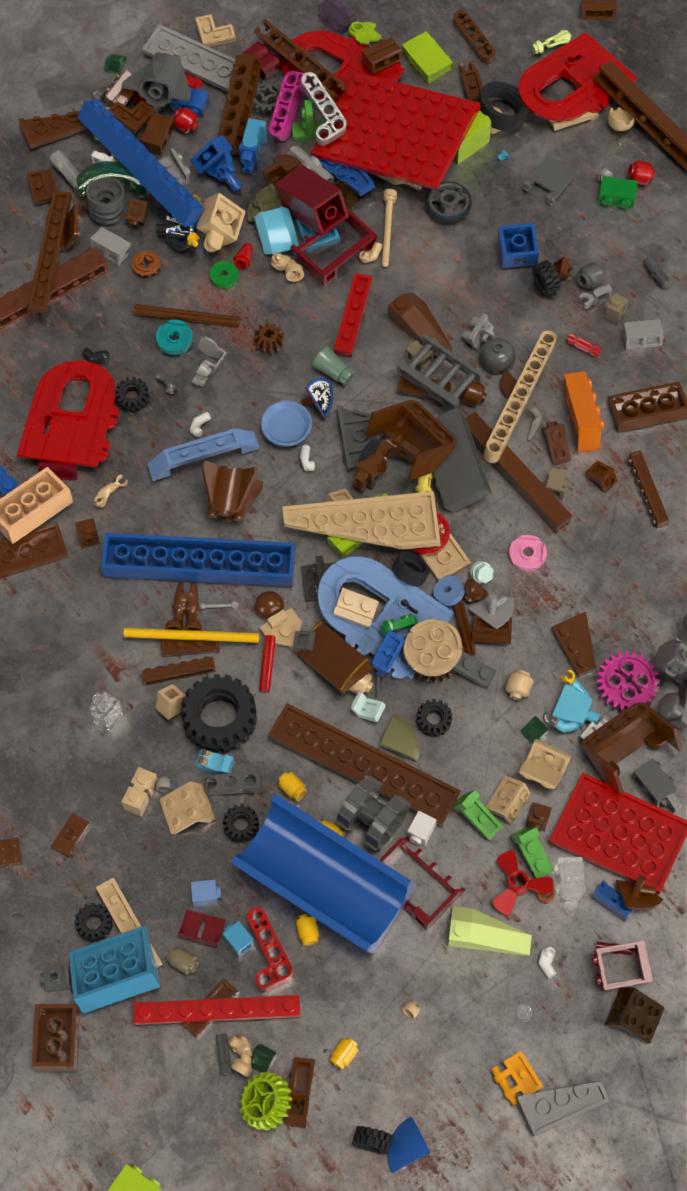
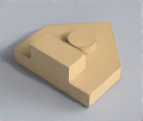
M290 608L287 611L281 610L268 618L267 623L260 626L259 629L264 637L266 635L276 637L275 646L281 645L293 649L295 632L301 631L302 621L294 610Z

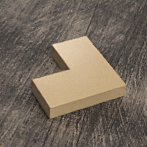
M212 14L195 18L203 45L211 47L236 41L232 24L215 27Z

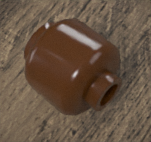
M473 380L460 395L461 401L473 407H476L479 403L483 404L487 396L485 386Z

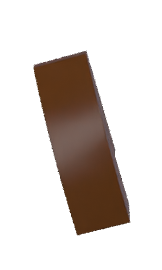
M294 1057L289 1087L292 1092L288 1095L293 1100L289 1101L288 1104L291 1109L286 1111L288 1117H285V1125L306 1128L315 1059Z

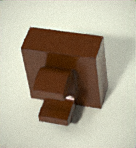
M562 257L553 263L555 271L558 273L557 276L564 280L571 278V275L567 272L573 270V267L569 265L570 259Z

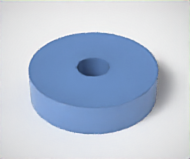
M445 576L435 584L433 593L438 602L444 606H452L463 598L465 589L458 577Z

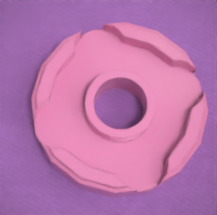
M533 535L518 537V539L511 543L509 549V559L513 566L526 572L539 569L545 563L547 557L545 544ZM527 549L531 550L533 552V555L529 557L525 556L523 554V551Z

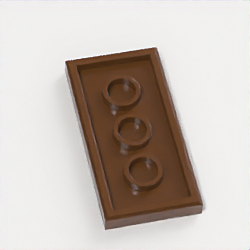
M58 523L35 529L14 544L7 538L0 540V579L69 558Z

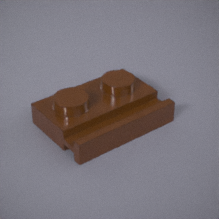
M52 168L26 173L34 204L39 205L51 202L53 191H58Z
M477 615L473 616L472 642L511 644L512 617L504 625L495 629Z

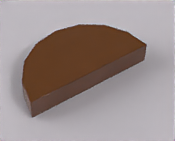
M506 370L500 380V389L503 395L509 399L517 380Z

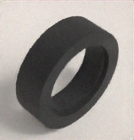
M494 81L487 83L483 86L476 100L481 105L479 111L490 118L491 127L500 131L508 132L519 129L529 113V110L519 97L518 88L505 82ZM488 98H500L507 101L514 107L517 114L505 115L498 112L490 105Z

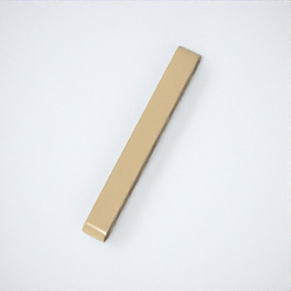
M548 330L540 335L487 441L483 454L487 462L496 463L500 459L553 352L557 340L554 332Z

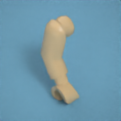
M122 474L117 477L114 483L111 482L99 490L94 499V504L97 507H104L110 494L117 490L116 488H124L128 485V480L124 484L119 483L123 478Z

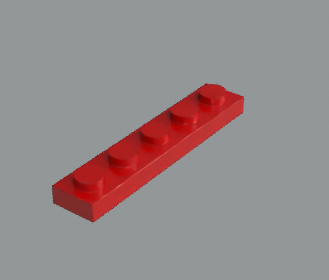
M359 273L354 274L334 353L352 356L372 284V276Z

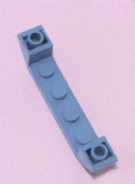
M234 428L165 449L153 458L147 466L152 480L155 481L171 476V468L240 448L242 454L260 448L253 431Z

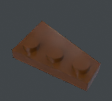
M586 611L552 626L551 630L577 677L580 678L595 671L596 664Z

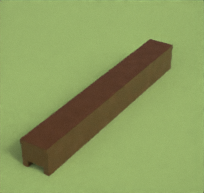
M611 60L599 66V72L593 79L687 170V135Z
M473 412L466 419L476 448L483 455L493 430L476 412ZM506 445L498 462L491 464L557 534L559 529L571 523L572 514Z

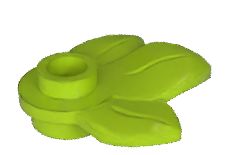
M353 22L349 27V33L361 44L369 45L370 42H377L382 39V36L374 31L376 28L375 23Z

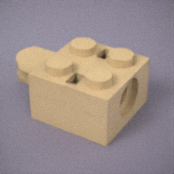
M220 193L206 198L203 206L205 209L199 219L197 229L206 234L203 244L208 252H215L220 250L221 246L224 247L237 241L246 211Z

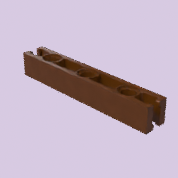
M264 19L262 23L268 34L265 36L260 32L261 29L257 27L254 33L258 39L298 72L314 73L332 100L336 102L339 96L329 89L336 85L344 93L346 87L343 82L268 20Z

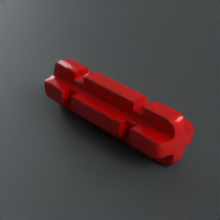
M570 333L567 337V343L575 344V347L587 353L591 352L590 354L595 357L600 354V346H593V343L581 337L577 338V335Z

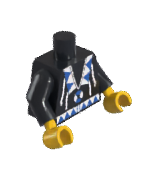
M193 195L198 201L201 200L197 195ZM171 213L167 214L166 224H156V234H166L168 245L180 251L187 248L195 249L198 246L196 240L200 239V237L196 234L197 225L183 227Z

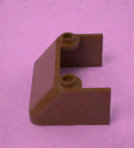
M407 400L371 412L365 435L368 438L380 433L385 434L386 432L401 434L407 442L421 450V453L414 455L408 477L410 480L433 473L454 450L457 442L455 436L415 400Z
M643 702L631 705L582 741L585 753L600 776L620 794L623 792L619 779L620 769L616 763L645 743L650 747L658 748L668 742L679 752L683 750L677 728Z

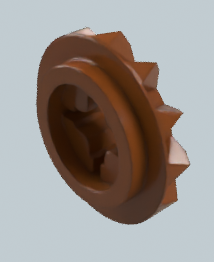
M141 251L132 259V269L142 277L144 275L150 277L151 274L157 273V270L160 268V258L152 251ZM144 260L149 264L148 268L145 267Z

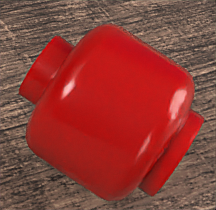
M187 107L179 108L173 116L174 126L183 133L194 132L199 125L197 122L198 115Z
M636 160L630 164L627 176L630 177V180L638 181L640 185H647L649 181H653L655 171L651 163Z

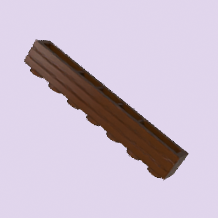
M641 450L630 453L628 463L632 465V473L636 475V483L640 485V492L644 495V502L649 507L648 512L653 517V524L656 525L657 529L668 526L669 518Z

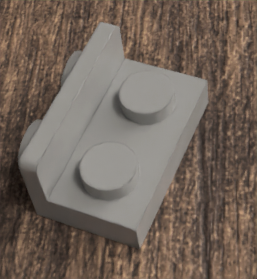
M171 148V155L158 161L166 167L172 176L177 178V181L182 186L190 183V170L187 165H183L181 154L179 152L176 153L175 149Z

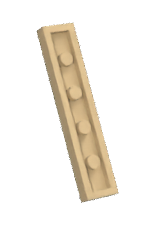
M114 877L96 887L121 934L141 927ZM151 945L156 966L158 968L162 965V962L159 959L157 953L155 952L153 946Z

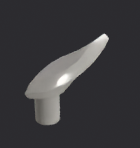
M532 406L529 409L534 419L528 441L538 431L543 419L542 411L538 410L536 406Z

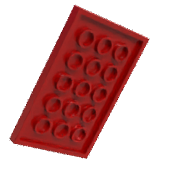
M582 772L549 843L636 883L640 875H643L647 878L644 886L655 887V893L660 895L686 839L687 820L625 791L620 794L611 785Z

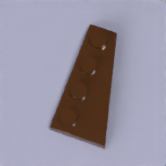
M80 111L67 112L66 115L50 114L51 117L44 118L35 116L33 119L28 120L24 118L18 119L30 149L89 130L77 118Z

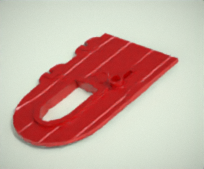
M320 30L303 33L292 40L305 52H324L325 55L341 62L340 69L333 75L341 80L345 87L348 86L355 72L395 82L405 72V69L401 67V61L371 74L362 62V51L369 45L359 44L355 37L346 39L333 32ZM282 59L284 74L290 71L298 72ZM333 85L329 90H333L339 96L337 101L334 102L337 105L343 92L336 85ZM321 94L315 95L320 100L324 98Z
M585 32L525 70L519 80L518 92L522 103L535 115L552 121H568L576 119L588 111L590 113H598L607 107L609 103L608 98L611 96L593 79L599 72V66L611 60L634 84L638 77ZM562 76L572 82L577 90L567 95L564 99L558 101H548L539 93L543 88Z
M83 360L64 362L46 372L37 385L17 457L97 467L98 462L106 460L111 446L108 439L105 438L107 429H112L117 424V418L119 417L118 408L114 406L116 386L111 374L102 366ZM73 380H84L90 384L83 412L58 409L63 389L67 383ZM49 423L50 426H49L48 433H47V434H44V433H45V429L47 430L46 424Z

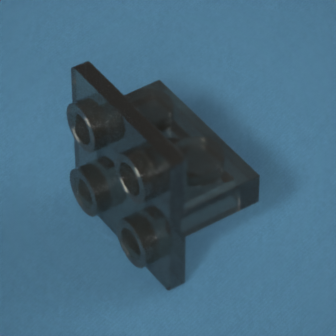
M322 555L315 556L316 563L301 566L305 602L318 601L317 592L322 576L336 562L324 563Z

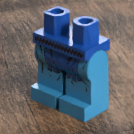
M249 118L243 136V144L240 143L239 153L242 172L252 174L253 168L258 169L259 150L261 145L266 146L267 131L266 121Z

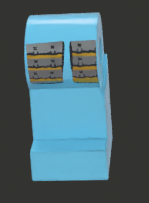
M201 749L194 765L203 771L216 775L231 773L235 763L233 756H224Z

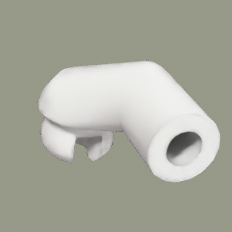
M552 947L543 949L538 961L539 966L548 979L557 974L551 965L555 956V950Z

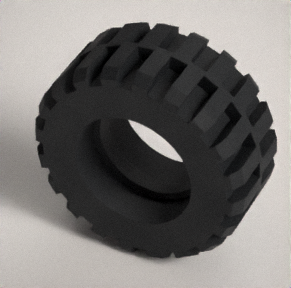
M214 674V678L210 679L208 676L203 677L202 682L196 681L193 683V689L189 688L186 691V697L182 699L181 717L186 735L192 739V743L196 746L200 744L201 749L208 750L210 748L212 753H219V750H224V753L230 752L229 748L234 747V749L240 747V742L246 743L249 740V734L252 735L255 730L254 725L257 722V712L253 694L250 693L246 685L242 686L241 681L237 678L233 681L231 676L225 675L222 678L220 674ZM227 701L237 708L236 718L226 726L213 727L201 720L202 710L211 702Z

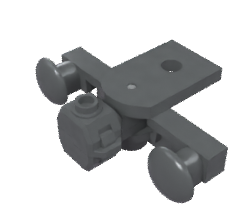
M687 614L685 615V617H684V619H683V629H684L686 632H687ZM674 638L659 646L654 664L681 685L678 695L676 693H668L660 699L657 705V713L664 719L668 718L675 726L685 728L687 727V645L680 639Z

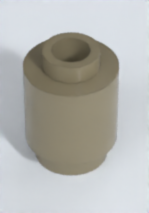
M173 947L167 956V962L170 963V966L186 975L190 972L193 973L198 966L197 956L180 947Z

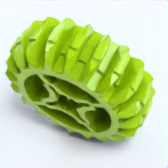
M261 1072L260 1075L254 1074L253 1079H248V1086H243L244 1093L239 1094L242 1097V1101L238 1103L242 1106L239 1110L241 1114H244L242 1119L247 1121L249 1126L255 1127L258 1130H270L271 1128H277V1123H283L282 1117H288L286 1111L291 1109L288 1104L293 1099L288 1096L292 1091L287 1088L288 1083L283 1081L284 1078L272 1072ZM269 1085L273 1088L272 1092L268 1089ZM260 1110V1112H262L263 1117H260L257 1111Z

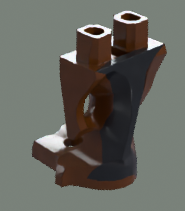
M386 432L381 439L371 440L362 450L359 461L356 464L353 488L360 493H363L366 488L372 490L376 484L375 478L387 471L388 458L402 457L413 463L414 455L421 453V450L407 442L401 434Z

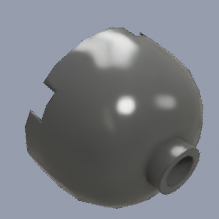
M493 338L485 342L481 347L479 362L483 366V370L491 375H502L506 370L511 371L516 358L514 347L503 338Z

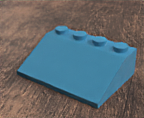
M145 926L69 952L73 997L83 1014L160 987L158 969Z

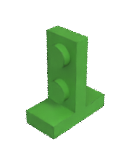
M304 100L305 108H301L302 122H293V141L316 139L317 128L325 123L323 120L313 121L311 100Z
M476 790L467 792L453 805L452 809L456 813L461 812L489 841L504 826L480 802L478 798L481 795Z
M526 826L511 834L510 838L513 843H517L534 878H541L554 871V868L537 837L540 835L537 827Z

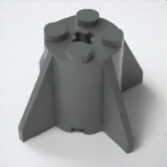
M156 52L149 64L123 80L121 88L139 91L141 98L144 97L146 103L154 106L156 114H160L161 108L165 104L170 103L172 98L189 101L191 98L181 58L168 53Z

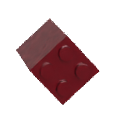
M303 164L275 183L282 206L289 209L291 216L321 236L349 217L341 189Z

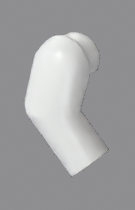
M208 412L193 419L189 430L194 437L202 435L201 425L211 419Z
M303 445L300 452L302 467L307 472L314 471L315 462L309 461L310 447Z

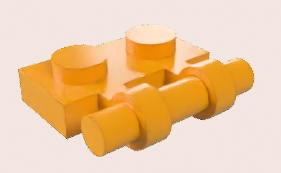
M522 1051L503 1061L506 1070L501 1072L498 1066L491 1069L495 1076L493 1079L496 1084H500L505 1092L503 1095L513 1106L519 1103L516 1098L518 1093L521 1092L522 1095L535 1093L544 1087ZM511 1076L517 1086L511 1088L506 1078Z

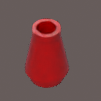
M244 243L234 256V265L237 268L246 269L250 266L253 250L252 244Z

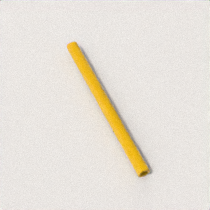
M124 628V637L259 643V633Z

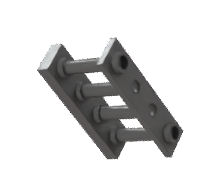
M423 334V348L410 362L405 363L400 360L396 365L397 373L448 409H459L458 397L473 380L480 384L483 382L482 372L478 367L471 366L443 347L434 337ZM431 349L439 355L424 373L415 370L417 364ZM444 360L452 364L453 366L439 382L434 383L430 380L429 377ZM458 370H461L467 375L453 393L444 390V386Z

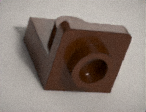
M598 460L585 471L586 477L599 483L604 492H607L618 481L614 469Z
M532 802L526 826L537 827L539 832H545L552 807Z

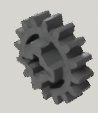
M263 80V84L258 82L252 109H256V113L262 111V115H265L266 112L269 115L272 114L281 89L279 83L272 84V80L269 83Z

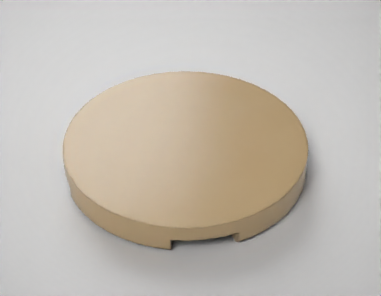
M427 619L413 626L403 646L404 655L410 667L425 676H439L449 672L459 662L463 648L461 637L456 628L445 621L437 619Z

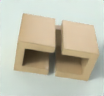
M138 767L131 781L132 787H128L121 801L124 810L142 817L149 803L148 797L152 796L156 788L157 774Z

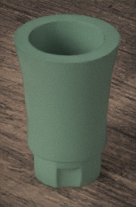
M328 346L320 351L312 364L313 368L325 373L344 386L349 384L355 375V371L349 368V365L335 355Z

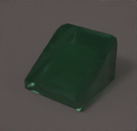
M111 53L105 59L104 71L114 74L122 72L127 57Z
M534 716L520 730V733L533 745L535 739L541 740L548 734V728L537 716Z
M258 1044L252 1053L251 1067L259 1072L267 1073L277 1052L262 1044Z

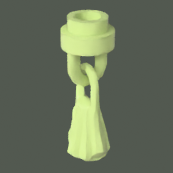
M561 30L543 43L537 40L531 45L534 54L540 55L544 53L545 47L551 48L559 44H567L571 39V33L567 30Z

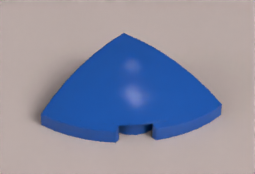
M412 1116L403 1121L393 1133L394 1137L388 1154L391 1173L393 1174L431 1153Z

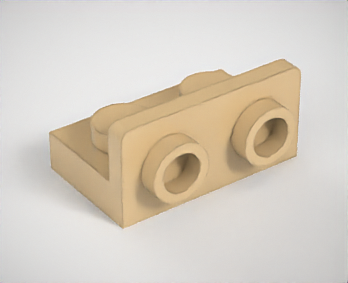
M504 776L487 803L486 808L492 814L503 817L508 824H512L519 815V811L524 803L527 802L530 791L524 782Z

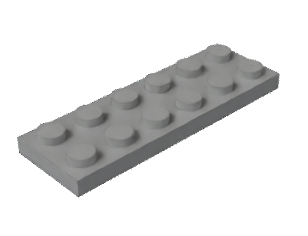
M159 24L143 46V54L153 57L156 52L168 53L173 56L177 55L181 58L184 73L228 92L233 64L235 63L234 58Z

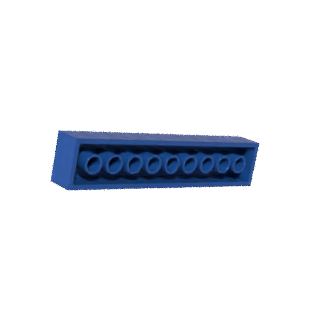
M105 533L101 570L103 577L293 587L296 547L295 543Z

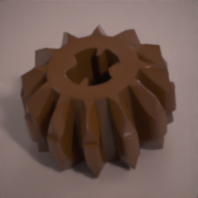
M266 323L265 327L260 325L259 330L254 332L255 336L253 339L258 350L262 349L263 353L269 351L272 354L273 350L279 351V347H282L284 344L283 340L285 337L281 327L276 328L275 323L271 326Z

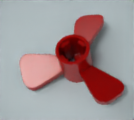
M508 850L497 858L498 866L509 876V888L493 900L494 908L503 915L509 916L513 911L517 896L525 895L528 890L545 895H550L553 892L554 880L551 877L529 879L524 871L518 869L515 851ZM519 879V882H525V885L519 886V888L515 887V880Z

